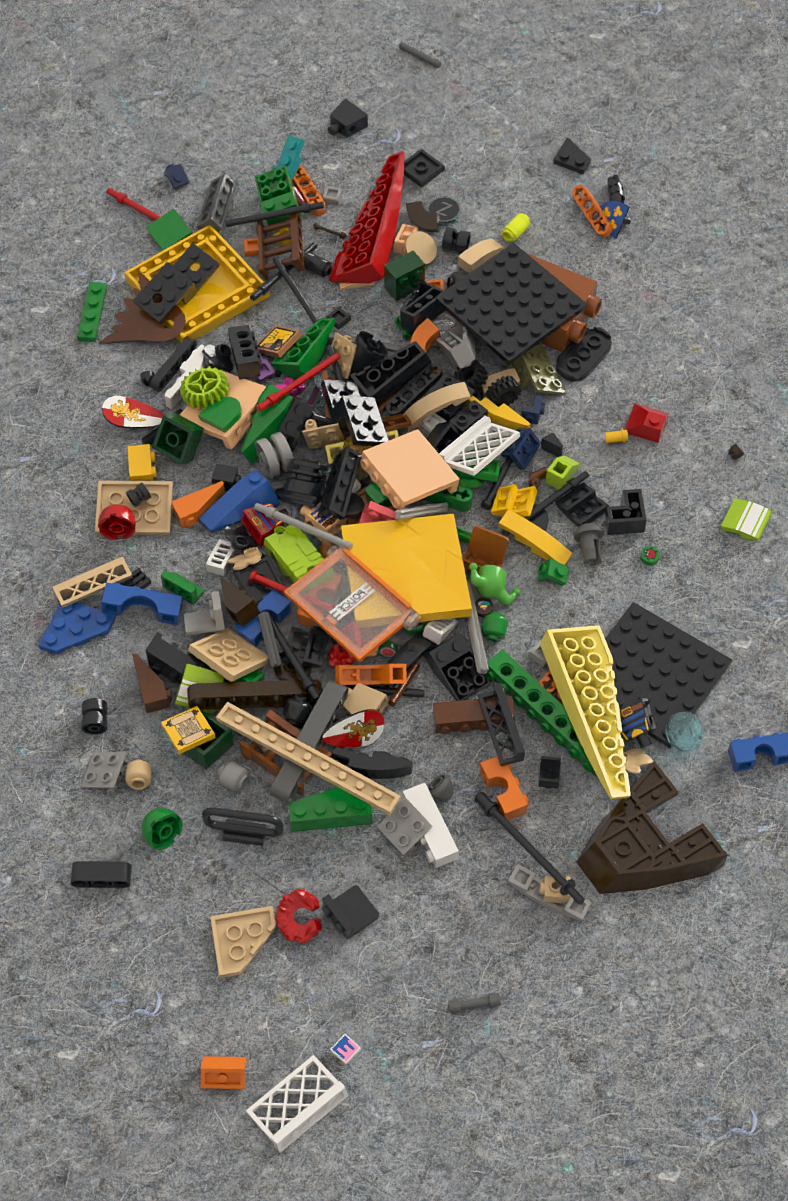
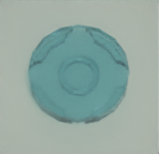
M679 712L670 717L669 723L666 725V737L673 747H676L681 752L692 751L701 744L704 735L703 726L694 714Z

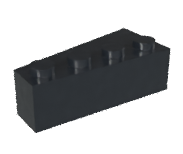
M415 341L395 351L394 355L390 357L385 356L380 359V362L372 366L368 365L363 368V371L357 374L355 372L350 376L366 397L375 398L378 407L432 362L427 353Z

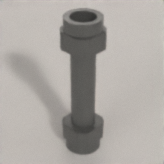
M489 993L488 997L459 1001V998L448 1001L450 1014H458L464 1009L488 1005L490 1008L501 1006L499 993Z

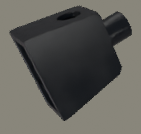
M344 99L330 114L331 126L328 127V132L332 136L339 132L344 137H349L368 127V114L349 100Z

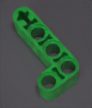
M458 485L457 491L450 494L447 489H444L421 500L434 504L446 502L448 503V508L465 512L472 507L473 493L470 489Z

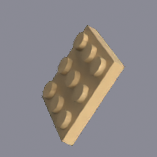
M230 628L190 644L188 649L196 658L206 663L210 668L231 682L269 664L268 655Z

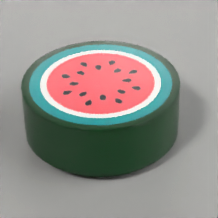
M385 641L379 646L378 653L382 657L392 658L398 651V645L392 641Z

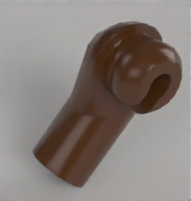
M546 467L529 475V487L535 486L536 489L539 488L540 479L546 477Z

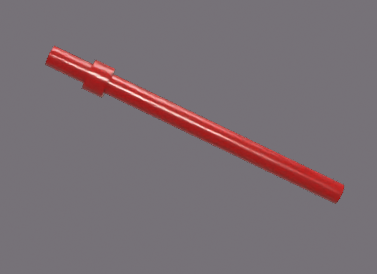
M108 188L106 191L117 202L128 205L154 221L161 217L132 201L122 192L118 193L111 188Z
M335 353L277 393L267 396L265 401L256 406L257 410L262 412L269 406L277 404L279 399L341 358L340 354Z

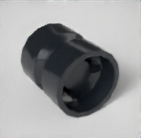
M446 227L442 240V249L450 251L455 249L456 252L463 253L469 248L471 232L464 230L458 232L455 228Z
M90 698L82 702L83 719L81 720V729L84 733L98 735L107 731L106 716L108 714V704L105 700Z

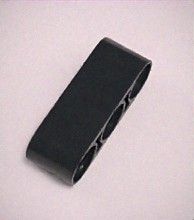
M76 861L72 863L70 884L78 888H127L131 882L132 865L127 862Z

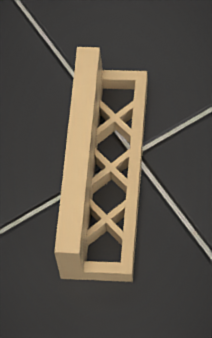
M122 556L52 588L56 600L59 601L63 608L104 590L106 583L100 584L102 581L107 580V583H120L132 578V574ZM126 572V574L122 576H117L118 574ZM72 595L71 598H69V599L63 601L64 598H66V597Z

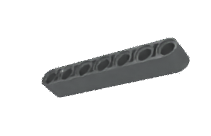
M328 681L297 740L317 751L319 750L323 742L321 735L333 724L347 697V687L333 681ZM286 759L272 784L270 796L290 803L307 770Z

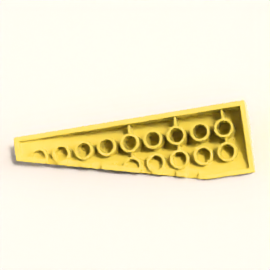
M600 626L547 630L540 642V646L576 735L610 799L629 798L630 787L628 773L625 770L626 757L623 755L624 742L621 739L619 704L616 701L617 689L614 686L615 673L612 671L613 658Z

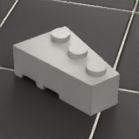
M461 323L436 338L444 355L460 369L468 367L476 359L475 336Z

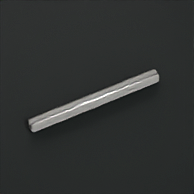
M467 582L472 613L470 617L466 618L477 672L484 675L489 668L472 585L470 582Z

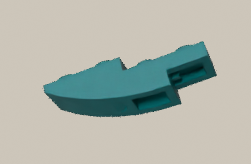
M288 135L277 166L273 165L271 170L286 165L292 182L302 161L299 156L305 141Z

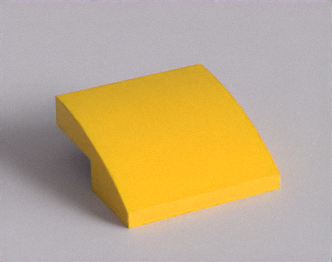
M515 484L499 487L491 510L492 515L503 517L509 509L522 517L530 516L538 492L536 487L531 486L518 489Z

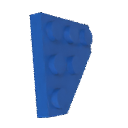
M76 602L63 608L59 604L38 645L39 649L58 655L65 652L64 650L67 648L77 647L90 642V639L99 635L101 637L109 634L116 619L115 614L102 612V610Z

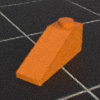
M223 481L171 502L173 513L181 528L190 527L199 522V518L225 494Z

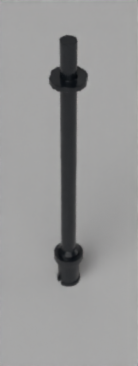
M480 792L475 796L474 801L484 810L487 817H494L561 886L560 893L562 895L569 894L579 905L585 901V898L575 889V881L573 879L567 881L499 812V805L496 802H493L484 792Z

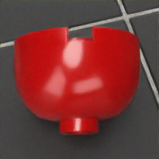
M121 504L107 506L99 515V532L104 537L112 540H117V537H123V539L131 537L135 533L136 528L133 512L127 506Z

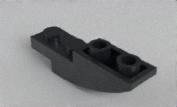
M334 746L331 752L332 759L370 779L397 778L410 775L413 771L412 761L405 757L392 756L385 751L378 752L374 750L373 756L369 757L366 753H356L346 747Z

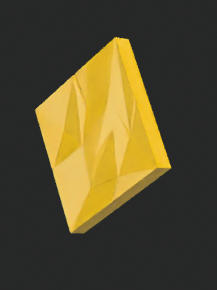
M210 225L124 272L125 280L132 289L141 290L139 271L149 282L166 262L174 265L192 243L220 264V267L187 304L182 301L177 304L183 311L186 319L184 329L176 337L180 343L187 337L196 340L270 297L269 290V292L261 295L255 301L250 299V295L257 290V287L265 282ZM196 263L191 266L192 271H197L200 268V265ZM167 320L164 322V325L170 329L173 327L174 322Z
M454 514L341 526L342 539L353 544L352 549L349 551L411 604L412 610L417 616L408 623L471 616L472 606ZM346 565L350 595H352L365 585L366 582ZM376 591L353 609L354 621L359 629L388 626L403 615Z

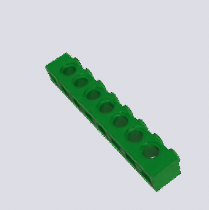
M503 649L487 661L489 668L486 673L487 678L490 681L502 683L505 694L512 696L513 702L518 707L521 706L529 718L535 719L544 732H549L554 737L555 742L566 748L569 755L573 759H577L587 772L597 776L580 741L571 740V738L578 739L565 707ZM543 712H549V713H551V714H550V715H546V714H544ZM557 725H563L565 727L559 728L557 727Z

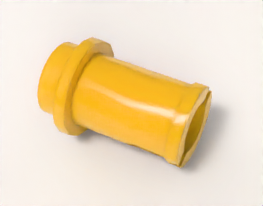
M621 429V431L605 432L606 444L614 442L625 443V441H628L627 430Z

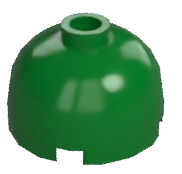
M153 809L142 821V837L151 847L157 850L166 849L174 844L175 841L172 839L177 834L180 836L183 827L182 819L170 809Z

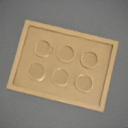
M98 481L95 534L101 535L98 519L103 509L109 505L121 504L131 509L135 516L136 528L133 535H171L173 481ZM142 482L152 498L142 501L141 505L135 508L128 499L126 492L130 489H135Z

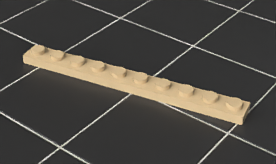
M229 702L225 704L216 717L217 721L388 815L392 814L401 800V796Z

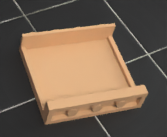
M222 371L227 376L229 391L226 397L236 398L241 404L242 415L240 419L225 433L199 419L198 415L205 407L199 410L198 408L193 409L192 406H187L180 415L203 427V433L222 439L225 447L232 450L251 428L253 423L251 419L253 414H256L258 398L266 386L247 379L239 380L238 376Z
M418 429L362 452L360 461L362 469L367 471L372 481L380 487L382 493L388 497L393 507L397 508V510L405 509L406 505L444 489H447L450 494L457 491L458 476Z

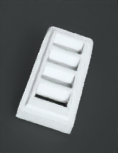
M218 540L207 560V572L225 576L230 564L227 563V560L231 559L235 552L231 547V542Z
M454 618L431 621L425 626L423 636L439 645L458 625L459 621Z

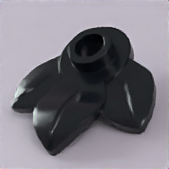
M221 344L216 347L207 345L203 348L202 353L209 358L208 366L212 369L216 367L218 370L223 368L229 373L232 371L231 350L227 345Z
M244 525L235 530L226 526L224 534L236 552L244 553L246 549L258 547V543L252 536H249Z

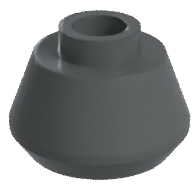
M440 775L432 780L428 789L433 798L439 801H446L452 797L454 787L448 775Z

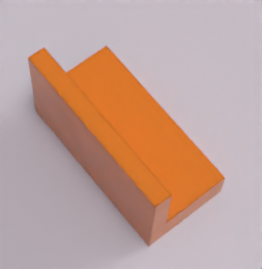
M203 1056L201 1088L245 1089L247 1057Z

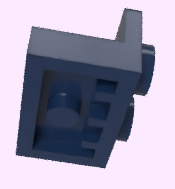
M531 428L517 429L516 431L520 432V437L501 453L503 458L510 457L519 470L526 469L541 445L540 440Z

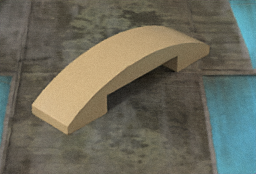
M461 382L446 386L428 394L413 404L403 414L407 415L412 422V426L406 427L407 431L409 432L424 424L423 419L450 404L457 406L470 399L471 396L466 383Z

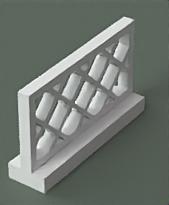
M483 416L441 451L439 455L450 468L475 476L520 437V432L491 423L490 417ZM500 437V439L489 441V439ZM488 447V449L477 451V449ZM488 455L487 457H482V458H479V457H478V456ZM473 457H476V458H477V459H472V460H467V461H466V459H468V458H473ZM471 465H476L474 468L467 467Z
M313 1055L249 1107L246 1113L281 1153L346 1099L348 1094L345 1086L340 1081L338 1082ZM315 1064L318 1067V1075H306L307 1069L311 1065ZM293 1080H302L301 1089H289L290 1083ZM305 1080H317L316 1090L304 1089ZM321 1080L331 1081L333 1084L328 1090H320ZM276 1094H285L284 1103H272L273 1097ZM300 1094L299 1104L288 1103V1095ZM304 1094L315 1095V1101L311 1104H303ZM259 1108H268L267 1117H257L254 1112ZM283 1108L282 1118H270L271 1109ZM287 1108L298 1109V1115L294 1118H286ZM281 1123V1129L273 1135L269 1131V1124Z

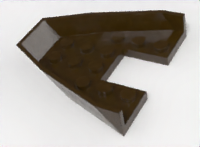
M655 761L630 787V797L621 798L597 826L576 861L599 894L647 890L707 876L725 865L728 854L703 823L669 843L648 816V812L678 795V790Z

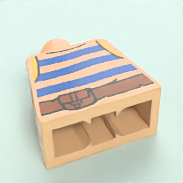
M321 502L313 508L305 505L301 508L300 514L305 517L304 523L334 536L341 531L342 525H346L347 517L341 520L331 514L323 518L318 517L317 514ZM315 536V537H316L317 539H319L322 543L326 541V540H324V539H322V538H319V537Z

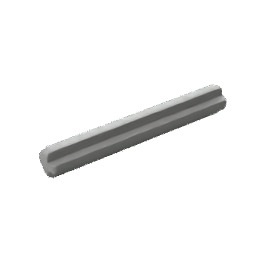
M441 502L396 510L395 519L405 520L445 513L449 510L448 503Z

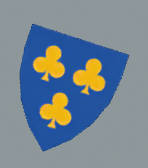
M609 201L600 205L613 226L610 236L617 239L622 225L630 224L631 219L626 217L630 207L619 201Z

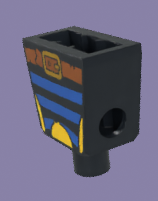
M639 699L619 709L622 727L621 735L625 741L629 742L637 739L641 749L651 745L652 743L647 733L655 730L656 726L648 699Z

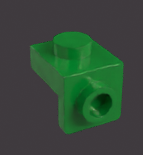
M550 558L540 564L537 571L539 573L537 580L542 582L545 579H549L563 586L567 583L569 567Z

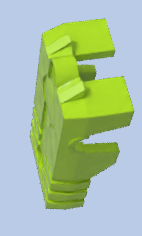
M289 525L285 528L278 526L274 529V534L266 537L264 540L268 556L270 558L275 556L280 571L284 576H289L290 580L294 583L324 560L322 555L308 540L305 533L294 526ZM329 569L301 593L304 594L335 577L333 569Z

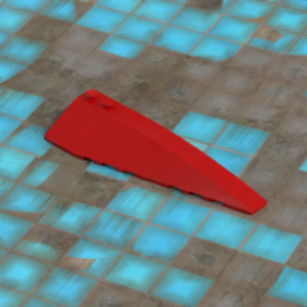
M404 151L393 154L387 159L381 171L383 174L375 182L377 185L375 190H371L369 201H365L355 220L356 225L349 231L350 237L348 241L345 240L342 245L343 251L338 252L330 276L331 282L370 284L384 278V265L388 263L400 210L404 174Z

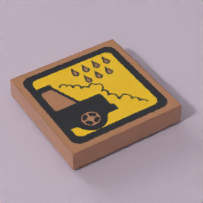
M275 325L258 342L259 353L281 358L302 334L300 330Z

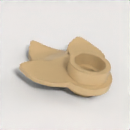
M257 547L249 548L244 551V554L227 560V563L235 564L233 570H242L249 564L258 563L261 560L262 553Z
M630 749L623 752V755L626 757L625 770L628 773L640 774V767L651 765L653 760L650 756L644 754L645 751L641 749Z

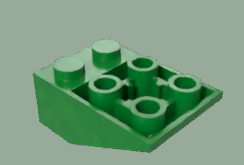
M286 165L254 176L263 213L299 206ZM290 215L267 219L266 221L270 225L288 220Z

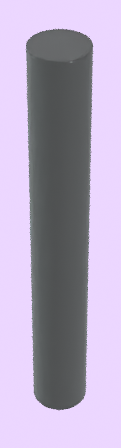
M400 42L399 48L437 68L441 66L440 61L404 42Z

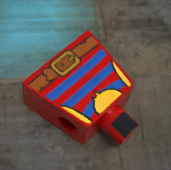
M264 504L266 507L271 506L274 508L272 504ZM254 507L243 510L241 523L260 547L264 545L266 537L274 534L276 527H284V522L270 519L264 513L254 510ZM286 509L278 511L289 516V513Z

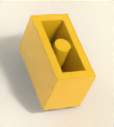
M150 444L128 446L130 481H153V477H157L156 466H152V462H155V452L151 451Z

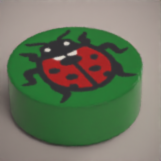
M653 546L644 547L640 555L641 561L646 565H655L660 557L659 550Z

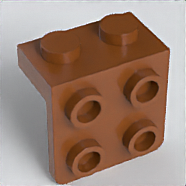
M476 525L472 530L468 550L462 557L464 568L471 571L469 568L471 563L477 564V573L481 566L495 565L502 568L509 543L508 537Z

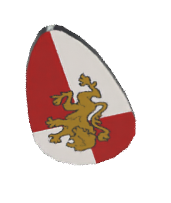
M123 396L108 398L102 407V414L106 421L122 428L156 427L161 423L164 415L152 406Z
M375 709L356 712L329 726L322 733L321 739L327 744L336 747H362L370 745L382 734L385 725L384 717Z

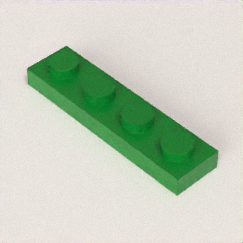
M89 282L77 335L78 341L96 342L107 283Z

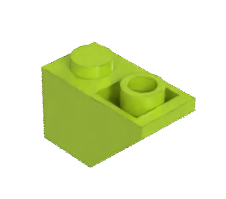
M567 456L557 457L547 470L546 483L559 490L573 477L581 464Z

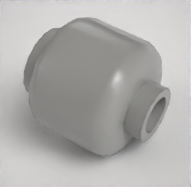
M234 762L222 765L217 774L220 785L234 792L239 789L242 790L249 779L247 770Z

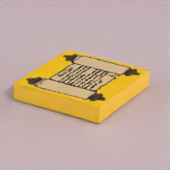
M197 706L161 722L162 728L178 754L215 738V733Z

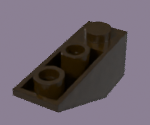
M224 578L221 579L225 607L232 620L244 627L260 614L257 607L259 604L253 596L249 597L243 589L239 590L232 581L228 582Z

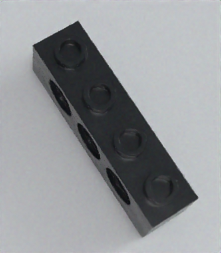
M249 325L229 327V342L239 380L259 377L260 369H263L254 331H250Z

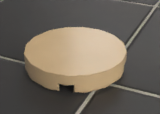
M421 231L414 232L404 241V253L407 254L414 250L425 265L432 262L436 257V243L427 233Z

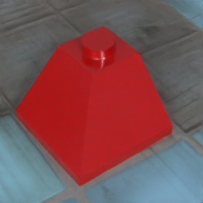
M634 403L624 430H627L629 435L659 443L669 413Z

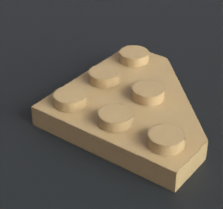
M273 906L210 916L219 977L241 975L276 929Z

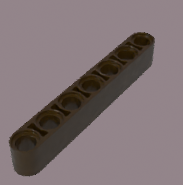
M313 679L316 684V690L321 695L323 692L322 683L319 680ZM302 680L196 683L187 687L189 707L194 708L197 706L199 710L222 709L227 702L240 709L285 707L287 699L295 697L296 694L307 697L306 700L311 703V706H315L317 702H314L310 693L305 691L302 686Z

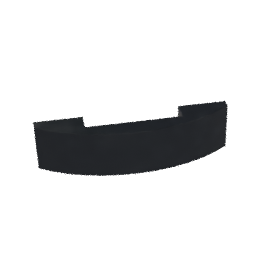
M423 629L409 639L386 664H406L407 671L423 654L432 650L438 644L424 637ZM387 684L385 686L394 688L397 684Z

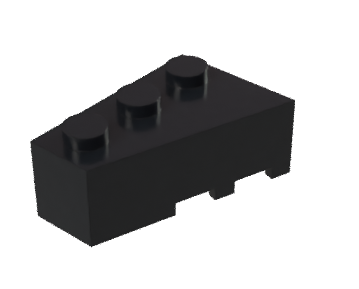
M419 280L418 287L412 291V296L406 300L400 310L401 328L414 333L416 328L427 318L433 321L446 311L436 303V297L445 290Z
M157 632L145 650L149 667L156 675L161 674L173 683L181 684L186 664L211 670L210 666L190 652L186 655L178 650L177 647L179 645L173 642L171 645L163 640V635Z

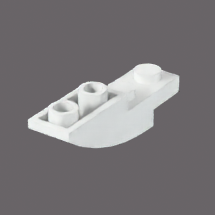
M201 344L197 349L193 350L188 360L181 364V376L177 378L175 384L164 395L168 408L173 409L182 399L180 386L184 376H189V372H195V368L200 370L203 366L205 369V354L202 353L204 345Z

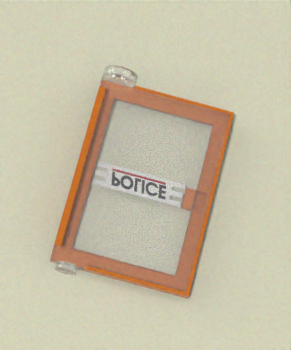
M332 546L327 552L328 557L284 591L285 596L359 662L403 626L407 630H411L421 619V615L412 608L410 603L348 549H344L342 546L339 548Z

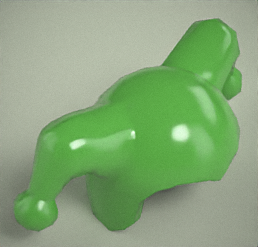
M471 563L469 565L471 569L470 581L482 597L487 599L495 598L503 605L509 606L513 603L516 596L520 594L518 588H514L512 593L508 594L505 589L507 574L502 568L495 565L481 566L477 573V564Z

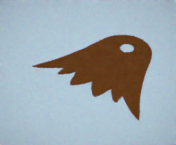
M140 271L139 284L141 290L134 288L135 296L149 283ZM160 295L155 296L153 302L160 303L163 297ZM126 298L124 303L129 311L120 312L115 315L123 324L113 326L112 329L117 330V332L107 336L99 344L114 341L140 340L162 342L177 337L184 329L185 315L176 306L160 324L133 302L134 299ZM167 320L174 322L173 327L170 329L164 327V322Z

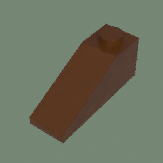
M136 653L132 654L146 713L170 708L168 700H172L169 688L165 689L164 682Z

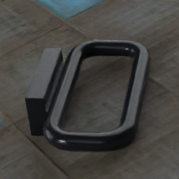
M215 807L206 808L202 812V819L206 826L216 830H223V841L263 846L265 836L277 837L282 835L284 831L282 821L273 815ZM210 816L270 823L275 825V829L267 828L266 824L226 819L225 822H218L212 820Z

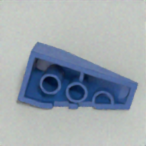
M255 469L241 478L199 518V521L210 532L226 528V526H232L234 522L241 521L243 510L253 508L256 503L262 505L269 503L276 508L280 505V502L269 481Z

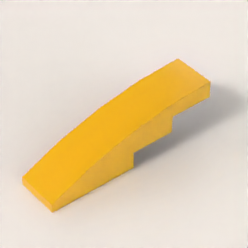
M472 395L462 406L465 408L473 400H476L488 410L487 417H490L491 423L515 431L520 428H530L531 423L503 403L498 407L486 397L479 401Z
M509 509L499 522L500 528L514 534L515 540L531 548L530 552L545 560L551 558L566 565L573 554L544 530Z

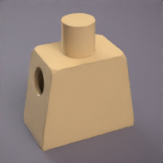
M358 683L353 690L347 687L348 694L343 707L350 715L366 709H375L382 713L388 704L389 698L380 691Z

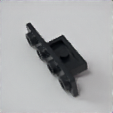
M317 386L314 387L307 402L294 396L277 428L279 431L289 435L287 442L291 452L296 449L297 440L303 435L302 431L306 429L305 423L311 419L316 404L322 400L323 390Z

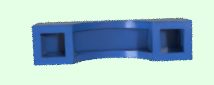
M106 582L101 606L102 612L121 615L124 610L131 606L143 605L156 613L158 622L178 625L182 608V596L175 593L168 594L157 590L140 589L137 586L129 587L119 583Z

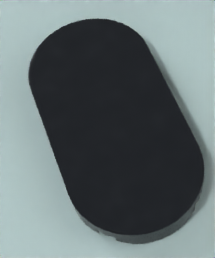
M593 327V329L586 328V334H584L581 342L576 343L572 341L558 356L556 363L558 374L569 381H580L588 377L611 350L612 340L606 330L599 327Z

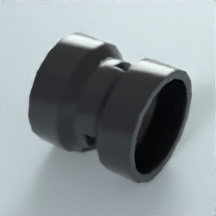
M142 482L135 489H130L126 492L128 499L135 508L141 505L142 501L152 498Z

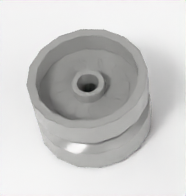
M281 432L270 435L269 440L262 438L255 441L257 456L268 478L272 479L279 476L281 470L287 473L289 472L288 468L295 469V464L290 463V458L294 459L293 454Z

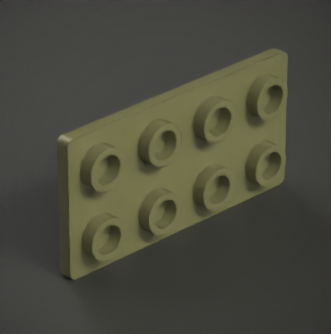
M542 342L509 365V368H515L518 374L521 390H526L532 383L536 392L557 395L565 393Z

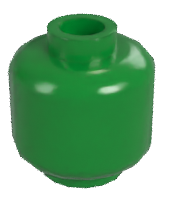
M490 612L483 619L481 632L487 636V640L497 642L498 639L506 636L508 620L502 613Z

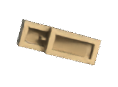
M492 238L478 242L458 256V266L471 273L501 252L505 247Z

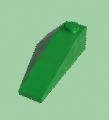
M335 318L319 319L306 330L304 337L298 339L281 358L276 357L271 365L294 381L316 367L335 325Z
M268 384L259 396L257 404L259 405L266 400L267 396L277 393L280 389ZM289 394L279 399V402L274 406H269L262 412L257 410L256 414H253L251 429L247 431L240 451L251 464L258 459L255 441L262 438L269 440L270 435L281 432L277 428L293 400V397Z

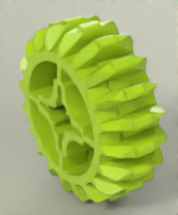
M202 366L200 370L195 368V372H189V376H184L180 386L184 402L188 406H192L193 409L198 408L199 410L204 407L206 408L210 403L214 405V400L219 402L220 398L226 397L229 391L227 376H225L222 370H218L216 367L212 369L210 366L207 369H204Z

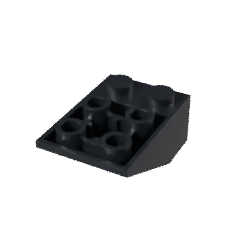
M462 633L451 637L423 654L433 673L456 701L465 700L491 684L486 674L483 675L477 672L474 654Z

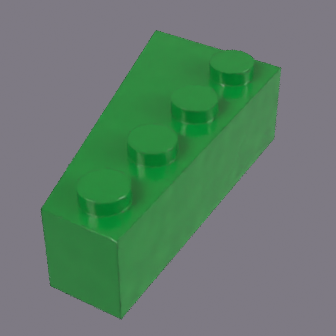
M339 787L289 803L292 832L373 824L371 805Z

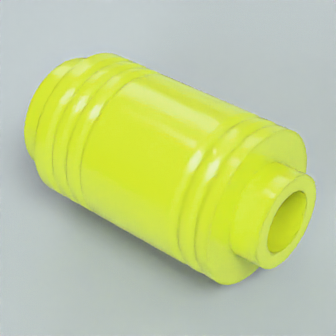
M518 213L503 228V238L507 242L516 241L530 226L529 217L526 214Z

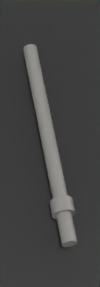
M256 503L254 506V510L264 513L270 519L280 520L342 548L351 550L353 547L352 543L280 513L276 508L266 507L259 503Z

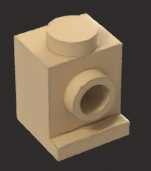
M545 876L544 881L540 882L539 894L543 895V902L567 904L570 895H562L560 893L561 886L552 877ZM566 876L565 879L567 881L570 880V876Z

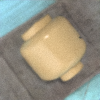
M143 760L130 762L126 767L125 781L127 785L135 790H142L150 785L152 779L151 765Z

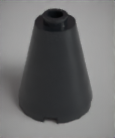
M361 331L357 334L354 344L357 345L349 378L346 380L353 381L350 376L355 372L357 374L363 371L364 367L380 362V359L388 354L386 347L380 340L376 342L372 339L374 335L366 331Z

